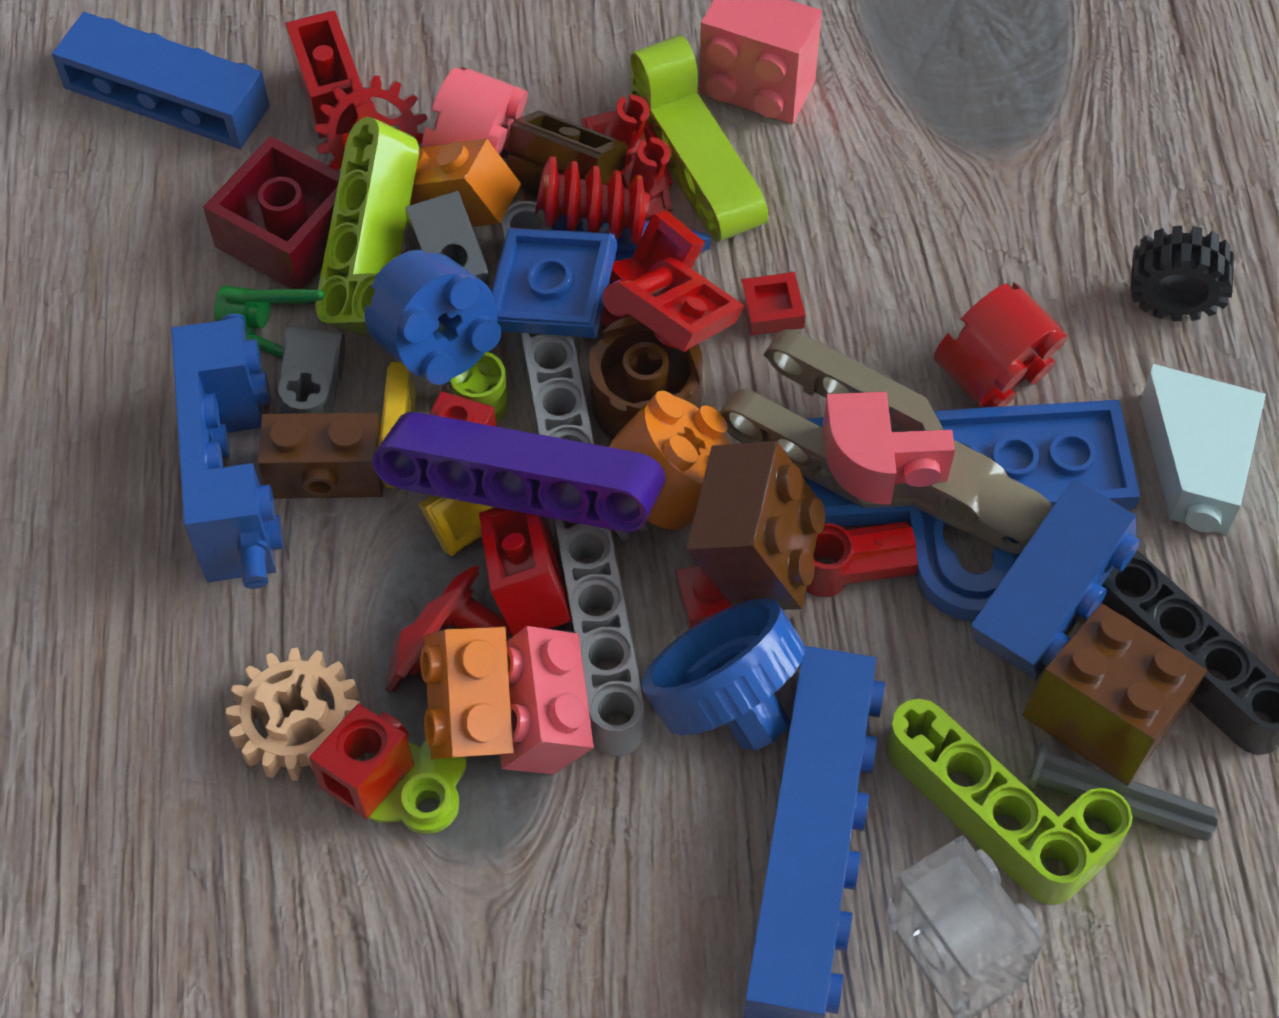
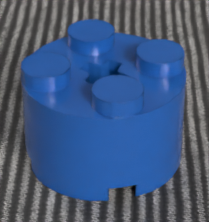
M424 250L405 252L386 264L377 274L371 286L376 291L372 298L371 306L366 305L365 323L369 334L380 347L409 371L420 378L427 379L433 384H445L453 377L469 370L482 358L485 352L492 350L501 338V327L497 323V304L489 287L444 254L426 253Z

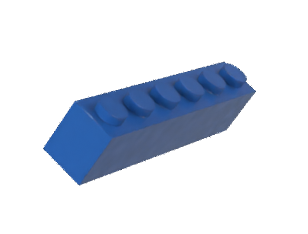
M804 645L805 654L800 665L743 1018H824L825 1012L838 1015L844 975L832 973L831 971L834 950L847 951L851 929L852 912L841 911L840 908L843 888L855 890L859 872L861 852L851 851L849 846L852 829L864 831L869 794L857 791L860 772L872 774L877 737L866 735L868 716L880 718L885 682L874 680L877 657Z

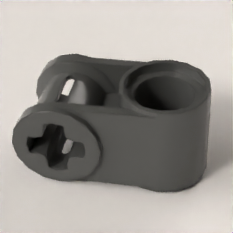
M287 326L283 342L282 368L278 383V394L282 402V414L333 413L337 385L341 379L344 365L345 331Z

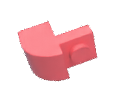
M887 392L827 394L823 420L826 460L831 474L847 492L867 502L891 505L895 484L907 483L914 487H925L936 482H948L955 453L952 430L892 432Z

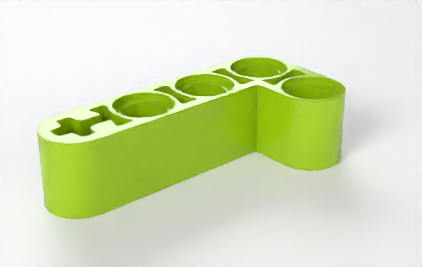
M677 35L630 54V94L640 96L649 104V124L658 138L664 141L670 148L671 162L667 165L669 171L710 236L716 242H720L767 223L769 219L768 208L759 186L698 95V70L694 53L686 38L682 35Z
M372 117L360 119L351 129L346 141L318 290H322L325 296L323 300L316 301L315 307L317 317L321 322L367 338L372 337L365 323L366 305L371 306L372 298L376 291L371 286L381 269L401 254L407 222L406 207L410 206L419 158L418 142L413 136Z
M924 699L908 700L901 704L893 715L886 750L888 758L894 767L1019 886L1040 903L1056 905L1071 899L1119 850L1131 827L1133 815L1128 802L1114 790L1106 788L1090 789L1082 794L1058 817L938 705ZM953 772L966 773L972 777L976 784L969 787L959 786L951 781L948 774ZM1002 814L1012 816L1018 820L1022 829L1016 831L1006 830L997 824L994 817ZM1094 818L1101 820L1109 827L1111 834L1102 835L1095 833L1089 829L1084 819ZM1053 858L1061 861L1069 870V875L1058 876L1050 873L1042 865L1041 860Z

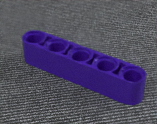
M407 412L401 415L372 456V465L375 473L385 483L398 489L621 532H633L639 530L645 524L666 480L664 470L659 463L642 453L418 412Z

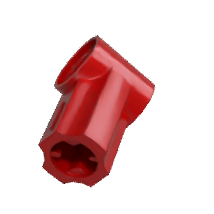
M907 522L845 530L833 523H825L823 531L817 535L813 554L814 578L812 583L807 585L806 591L817 597H831L840 593L847 584L915 575L917 573L918 561L916 541L912 527H909ZM820 556L829 557L835 560L836 563L822 564L814 558Z

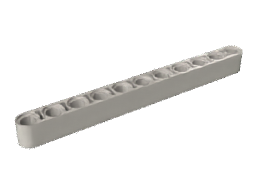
M521 201L512 204L502 219L504 242L508 228L552 230L551 227L546 226L544 210L540 209L534 218L536 202ZM519 333L537 434L594 444L573 336ZM548 367H558L555 369H545ZM558 412H566V413H568V414L563 415V416H555V415H552V414H555V413H558ZM552 518L572 620L570 622L572 633L579 634L593 743L601 752L607 755L624 756L636 750L644 738V700L611 530ZM584 556H593L599 559L591 564L576 562V560ZM593 607H603L609 610V612L601 616H591L584 613ZM603 659H612L620 663L616 668L610 670H601L594 666L596 662ZM612 713H623L631 718L622 725H610L602 720Z

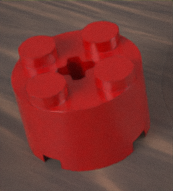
M1013 282L1012 287L1005 283L985 295L960 318L966 325L960 331L958 338L955 340L947 333L938 345L933 359L980 408L1004 407L1015 397L1016 393L1012 390L1025 379L1031 385H1034L1053 368L1056 361L1051 356L1064 345L1068 336L1064 333L1063 328L1017 283Z

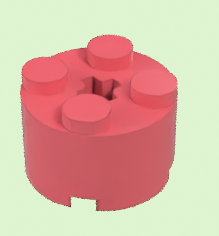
M455 67L445 78L434 100L431 110L438 113L434 130L425 127L422 147L487 138L503 159L506 152L511 151V148L508 147L510 127L515 119L521 117L527 103L528 91L472 69Z

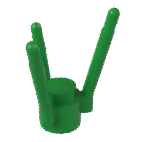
M223 285L215 298L214 320L221 321L228 314L244 316L247 340L257 339L260 350L282 359L283 346L253 333L256 328H264L270 315V304H316V301L323 300L325 294L322 290H257Z

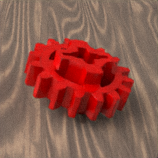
M372 75L369 87H363L358 77L355 76L350 78V92L345 93L336 86L331 89L337 102L334 106L320 103L318 108L328 116L327 122L317 123L313 126L314 131L326 135V141L316 146L317 152L320 154L331 153L333 158L328 162L327 166L337 171L342 167L343 153L348 135L360 119L365 117L377 119L413 136L418 143L422 144L424 134L417 131V125L424 123L428 118L425 113H412L411 108L418 100L414 94L407 95L402 99L398 97L401 83L394 80L384 90L381 89L380 76ZM371 97L387 100L400 113L386 117L376 112ZM352 104L354 116L348 128L336 133L340 116Z

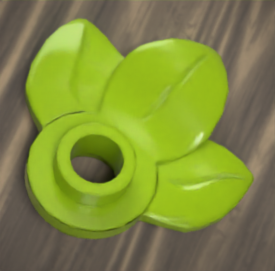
M426 740L421 748L408 741L415 765L368 818L379 823L402 821L410 830L421 834L437 833L447 828L458 814L460 802L455 786L466 770V757L431 760V750ZM371 753V758L374 757L377 753ZM433 798L440 802L438 808L432 812L424 813L418 810V805L425 799Z

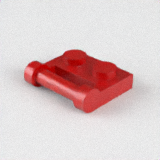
M666 257L654 263L650 272L631 281L620 279L608 285L604 289L602 296L603 304L611 314L615 316L631 315L654 331L655 337L661 343L677 348L682 352L735 324L744 307L741 302L674 257ZM659 291L663 293L657 297L652 296Z

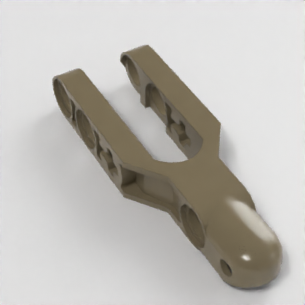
M790 329L780 331L764 352L763 356L769 360L770 364L779 373L802 385L803 392L811 396L815 393L826 398L827 394L887 392L892 432L944 430L925 396L800 332ZM745 389L735 391L720 411V414L727 422V432L741 443L778 441L793 464L798 466L801 475L863 508L915 506L954 528L974 534L1007 553L1021 554L1053 508L1050 501L1042 494L1008 477L1005 470L998 463L954 440L955 453L948 482H936L925 487H914L907 483L895 484L891 505L867 502L847 492L831 474L826 460L822 427L755 392ZM1008 537L1015 539L1018 543H1012Z

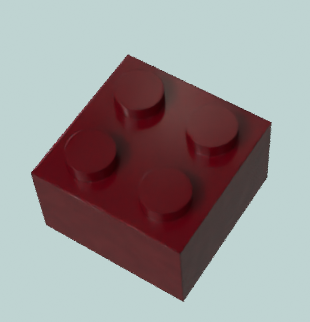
M269 136L203 206L214 246L290 289H303L323 266L340 172Z

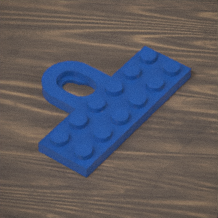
M1120 400L934 411L943 429L952 430L954 440L998 463L1005 470L1008 477L1042 494L1050 501L1052 507L1073 478L1125 509L1137 507L1140 492ZM824 417L805 418L823 428ZM803 476L814 494L823 502L825 523H833L841 527L907 522L909 527H912L916 541L918 568L915 577L918 586L932 605L954 618L974 621L1020 555L1007 553L996 547L992 553V567L984 573H970L963 569L958 561L957 554L953 552L944 540L942 533L949 524L915 506L863 508ZM1008 537L1012 543H1018L1015 539Z

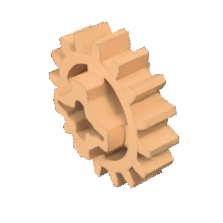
M291 648L288 661L280 663L273 653H269L266 655L269 668L261 672L249 665L245 669L250 684L248 687L233 685L231 692L238 705L226 708V716L230 725L233 726L229 734L235 748H243L241 752L250 767L262 760L265 774L270 778H273L281 767H287L291 780L298 781L301 767L310 765L313 770L309 756L360 702L355 700L359 697V693L354 679L345 680L346 674L342 663L337 661L326 668L323 652L318 650L314 652L309 661H302L298 648ZM322 689L326 690L334 699V710L329 709L327 702L323 701L321 696ZM256 717L261 718L263 725L266 726L268 733L266 739L256 730Z

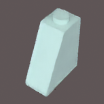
M1156 364L1152 365L1139 404L1170 520L1185 523L1190 528L1200 532H1217L1227 535L1241 506L1265 401V393Z

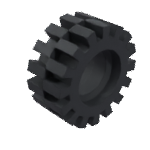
M1173 226L1172 234H1167L1161 228L1154 231V239L1148 235L1140 239V246L1136 245L1133 250L1130 284L1132 300L1134 303L1140 302L1139 308L1145 313L1154 308V317L1163 319L1166 313L1172 314V321H1181L1182 315H1189L1191 321L1201 320V312L1206 313L1209 317L1217 314V308L1224 309L1229 303V298H1232L1234 252L1230 251V244L1227 240L1219 242V234L1213 231L1206 236H1202L1203 228L1195 226L1192 227L1191 233H1183V226Z

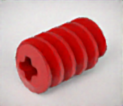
M550 156L544 165L534 218L540 209L544 210L546 226L553 228L561 214H565L567 230L575 232L583 218L587 219L588 231L590 233H598L603 224L607 223L609 225L610 234H615L616 241L625 228H630L632 244L638 246L644 230L652 187L646 193L644 191L642 175L636 174L628 187L623 188L621 171L614 170L604 184L601 182L599 166L595 165L590 168L585 178L581 179L577 161H571L564 173L558 174L556 157Z

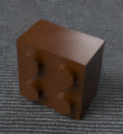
M778 441L714 445L711 447L686 550L732 606L753 599L768 598L777 601L782 610L802 609L806 587L812 583L814 578L813 554L817 535L823 531L825 526V508L821 499L814 494L801 475L798 466L793 464Z
M1101 603L1047 666L1022 717L1129 786L1179 720L1208 670Z

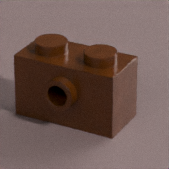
M378 412L262 414L258 466L264 485L270 484L273 499L383 497V481L375 473L372 465V456L378 449L381 428Z

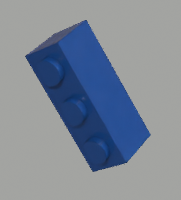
M1073 478L971 624L975 642L1037 680L1045 667L1052 662L1070 641L1071 637L1067 635L1080 616L1088 620L1102 603L1107 589L1101 585L1112 569L1115 567L1120 571L1124 570L1135 555L1140 544V539L1135 537L1137 534L1136 514Z

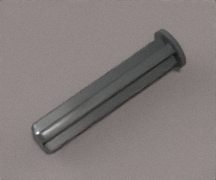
M1041 742L1028 778L1027 788L1033 791L1036 784L1079 798L1090 789L1106 788L1114 790L1124 797L1130 805L1132 817L1204 841L1210 840L1213 836L1219 814L1215 808L1132 781L1127 786L1105 771L1047 752L1048 744Z

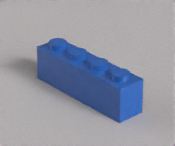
M84 11L52 52L65 89L240 150L270 107L262 71L256 70L248 64L235 63L211 55L203 49L191 48L167 40L159 34L146 33L122 25L117 20L105 19Z

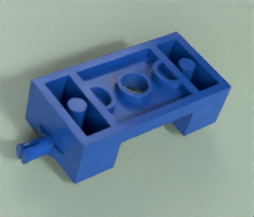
M228 314L221 321L171 327L184 526L207 583L243 577L242 583L244 587L258 589L268 584L267 574L277 572L275 550L284 549L281 518L279 514L275 515L270 484L260 486L253 463L223 467V459L230 458L229 432L261 428L262 405L271 404V395L267 373L262 371L257 339L247 340L244 316Z

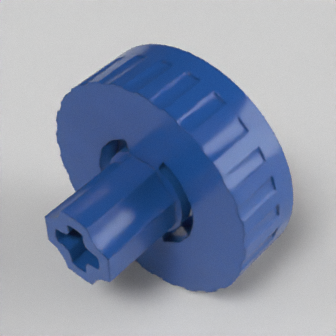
M768 598L745 601L706 618L675 639L649 665L642 678L641 687L671 733L682 736L695 735L727 724L742 750L754 749L756 751L773 743L789 727V717L775 697L774 692L778 691L796 672L795 670L801 664L805 654L804 644L777 601Z

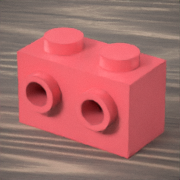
M526 626L506 642L513 753L500 755L501 767L506 770L555 774L594 748L579 634Z

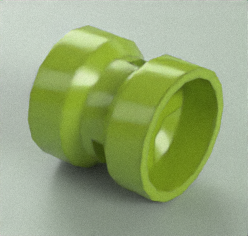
M485 352L474 366L450 380L453 395L494 407L496 423L505 416L508 410L505 367L502 361L494 354Z

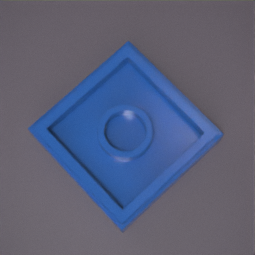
M508 228L492 288L497 304V323L500 325L501 331L597 338L604 307L602 296L604 289L609 285L618 246L615 234Z

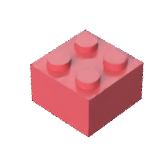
M713 0L701 21L699 94L711 97L719 102L730 103L757 112L768 118H775L793 124L815 83L822 10L791 0Z

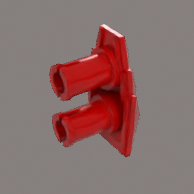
M629 95L627 107H625L627 101L623 96L618 100L615 110L582 118V127L625 142L628 145L625 168L621 171V174L624 175L623 188L628 187L636 174L642 175L644 191L646 193L652 187L646 219L651 218L653 213L672 212L669 186L673 184L667 167L671 162L670 148L664 141L658 138L652 126H650L648 121L650 108L646 100L637 95Z
M474 565L457 575L441 597L428 603L416 621L399 632L393 642L385 687L388 693L391 691L395 692L407 674L413 677L417 672L422 676L420 657L425 644L424 636L438 632L441 627L444 629H448L450 625L455 629L505 627L506 639L509 637L511 632L506 621L471 596L474 590L470 587L480 574L478 572L479 567Z

